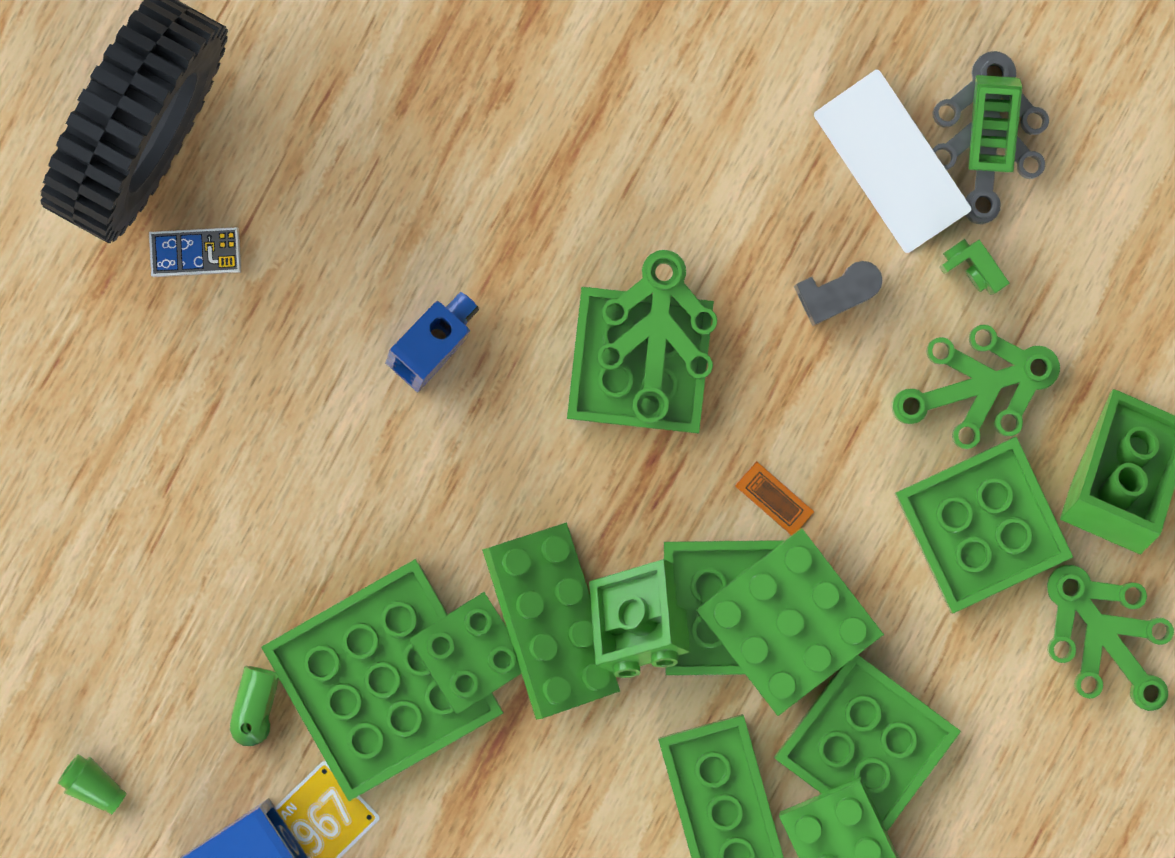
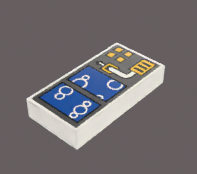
M237 227L149 232L152 277L241 272L239 228Z

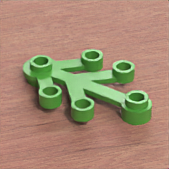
M659 250L650 254L642 267L643 278L618 299L608 300L602 308L604 321L611 326H619L627 320L630 309L653 293L651 312L614 343L604 344L599 349L597 355L601 367L607 370H615L622 365L624 357L648 338L644 386L633 400L635 415L646 423L660 421L667 414L669 408L668 398L661 391L666 339L685 361L687 373L691 377L703 379L711 373L713 368L710 356L700 352L669 315L670 297L672 296L691 317L690 325L694 332L700 335H707L717 326L716 314L711 309L704 308L684 283L686 277L684 261L678 254L670 250ZM666 264L671 267L673 274L669 280L661 281L656 277L655 270L659 265ZM618 304L623 308L624 315L620 320L613 321L608 318L606 311L610 305ZM700 313L709 314L712 318L711 327L706 330L699 329L695 324L696 316ZM608 348L616 349L620 356L619 361L614 365L606 364L602 359L604 350ZM696 357H702L708 363V368L703 374H697L691 369V361ZM646 397H654L658 400L659 409L656 413L648 414L642 409V401Z
M976 326L969 334L971 347L979 352L989 350L1014 365L995 371L954 349V345L947 338H936L927 346L926 353L928 359L934 364H946L972 379L925 393L917 389L902 390L893 398L891 406L893 415L904 424H914L924 419L927 411L976 396L964 421L958 424L952 432V439L957 447L970 449L979 443V429L1001 388L1019 383L1007 409L998 413L994 421L995 428L1001 435H1016L1022 429V415L1035 391L1050 387L1059 376L1060 363L1052 350L1044 346H1032L1022 350L998 337L991 326ZM979 330L987 331L991 337L990 343L985 347L979 346L975 341V335ZM936 343H944L947 346L948 355L945 359H937L933 355L932 349ZM1035 359L1042 360L1045 363L1046 370L1042 376H1036L1031 372L1030 365ZM907 398H914L919 403V409L914 415L907 414L903 409V403ZM1006 414H1010L1016 419V427L1010 432L1005 431L1001 426V419ZM964 427L970 428L974 433V439L969 444H963L958 437L959 431Z
M1064 565L1055 569L1047 582L1048 595L1058 606L1054 636L1047 647L1051 659L1059 663H1067L1074 658L1076 645L1071 640L1075 611H1077L1087 626L1081 670L1074 681L1076 692L1082 697L1089 699L1097 697L1102 692L1103 681L1099 676L1103 646L1131 682L1130 697L1133 703L1147 711L1160 709L1168 699L1167 685L1161 678L1148 675L1117 634L1147 638L1154 644L1163 645L1168 643L1174 635L1172 624L1168 620L1159 617L1148 621L1104 615L1100 613L1090 600L1119 601L1125 608L1138 609L1145 604L1147 599L1145 588L1138 583L1128 582L1123 585L1094 582L1090 580L1086 571L1074 565ZM1067 579H1074L1077 582L1078 589L1074 595L1068 596L1063 592V583ZM1131 587H1135L1140 593L1139 600L1134 604H1129L1125 600V592ZM1157 623H1163L1166 627L1167 632L1162 639H1155L1152 635V628ZM1060 641H1065L1069 645V653L1063 658L1057 657L1054 652L1055 645ZM1092 676L1096 681V688L1090 693H1085L1081 688V682L1085 677ZM1149 685H1155L1158 689V696L1154 701L1148 702L1143 695L1144 689Z

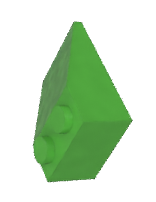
M1113 389L1108 396L1071 482L1060 520L1141 555L1161 535L1175 488V415Z

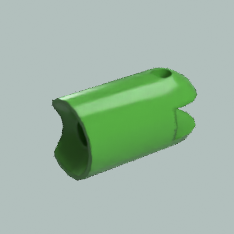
M244 666L230 722V732L233 739L243 746H254L262 743L270 732L269 716L279 681L274 671Z

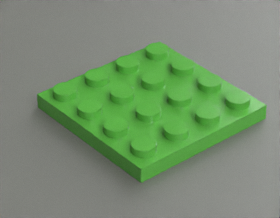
M417 558L261 647L348 801L504 713L492 692L456 715L411 644L410 638L448 615Z

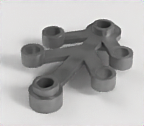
M997 51L987 52L980 56L972 68V81L951 99L942 100L934 107L933 119L935 123L941 127H951L959 120L961 111L974 100L976 76H987V68L989 66H998L1002 71V77H1016V67L1011 58ZM986 93L985 99L1001 100L1002 97L1004 100H1009V95ZM1022 93L1019 114L1021 127L1029 135H1038L1048 127L1049 116L1044 109L1034 107ZM950 106L955 113L953 120H942L939 116L940 107ZM984 111V117L1002 118L999 111ZM1035 113L1041 116L1042 126L1039 129H1033L1028 125L1027 117L1029 114ZM972 122L947 143L938 144L933 148L935 153L941 149L949 152L951 156L950 163L943 165L946 170L954 166L957 157L970 146ZM982 129V135L1006 137L1007 131ZM1017 136L1015 162L1018 173L1026 179H1034L1043 173L1045 160L1040 153L1030 151ZM980 147V154L996 155L997 148ZM1032 157L1037 160L1039 167L1035 173H1029L1024 169L1023 162L1025 158ZM976 170L975 190L965 198L971 206V211L966 214V217L975 224L989 223L1000 212V199L993 192L995 171ZM979 197H985L990 201L991 209L988 213H980L976 209L975 202Z

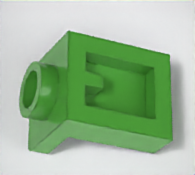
M963 239L943 253L948 261L939 267L941 271L945 274L966 260L970 268L965 270V272L979 292L986 289L990 295H993L1010 284L980 239L971 245L968 244L966 239Z

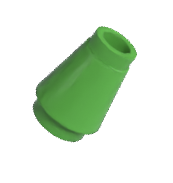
M79 754L70 762L57 782L65 788L64 794L103 811L105 810L111 815L119 807L127 794L91 757L85 759Z

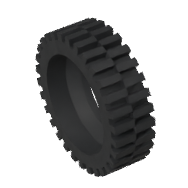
M144 0L140 4L138 11L134 10L130 15L127 26L123 25L118 31L114 44H109L103 54V61L100 66L96 65L90 75V83L86 89L83 88L77 99L79 103L75 111L70 113L65 123L68 126L57 141L56 146L58 149L51 156L48 164L51 168L45 174L43 180L45 185L41 189L42 199L40 200L41 205H43L42 207L107 243L114 242L118 236H122L128 225L131 226L135 221L138 211L142 212L147 205L149 196H153L159 187L160 179L170 169L171 161L175 155H178L186 134L190 133L194 125L193 121L205 103L204 97L213 85L214 81L212 78L219 70L221 64L219 61L226 49L224 47L228 36H226L228 33L226 26L178 0Z

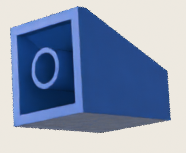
M268 798L180 858H308V856Z

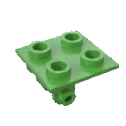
M485 592L409 639L456 715L521 674L507 627Z

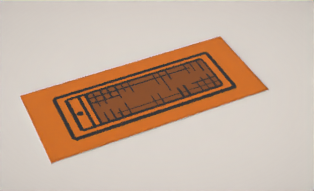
M757 461L735 485L736 488L790 535L798 531L814 513L810 507Z

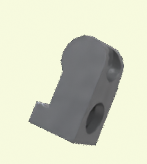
M859 261L848 267L841 277L820 287H817L813 277L797 283L794 288L812 326L875 296L882 286V275L876 265L867 261Z

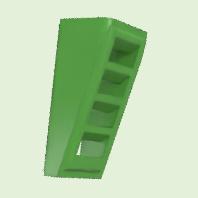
M976 76L969 170L1014 171L1022 95V83L1019 78ZM986 93L1009 95V100L985 99ZM984 111L1008 112V119L984 117ZM982 129L1007 131L1006 137L982 135ZM980 147L1005 148V155L980 154Z

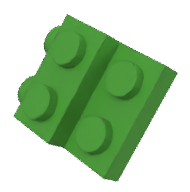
M662 559L589 581L596 666L613 672L616 677L630 678L641 673L640 666L650 663L654 667L674 666L678 663L679 655L690 652L687 612L685 609L677 606L673 563Z

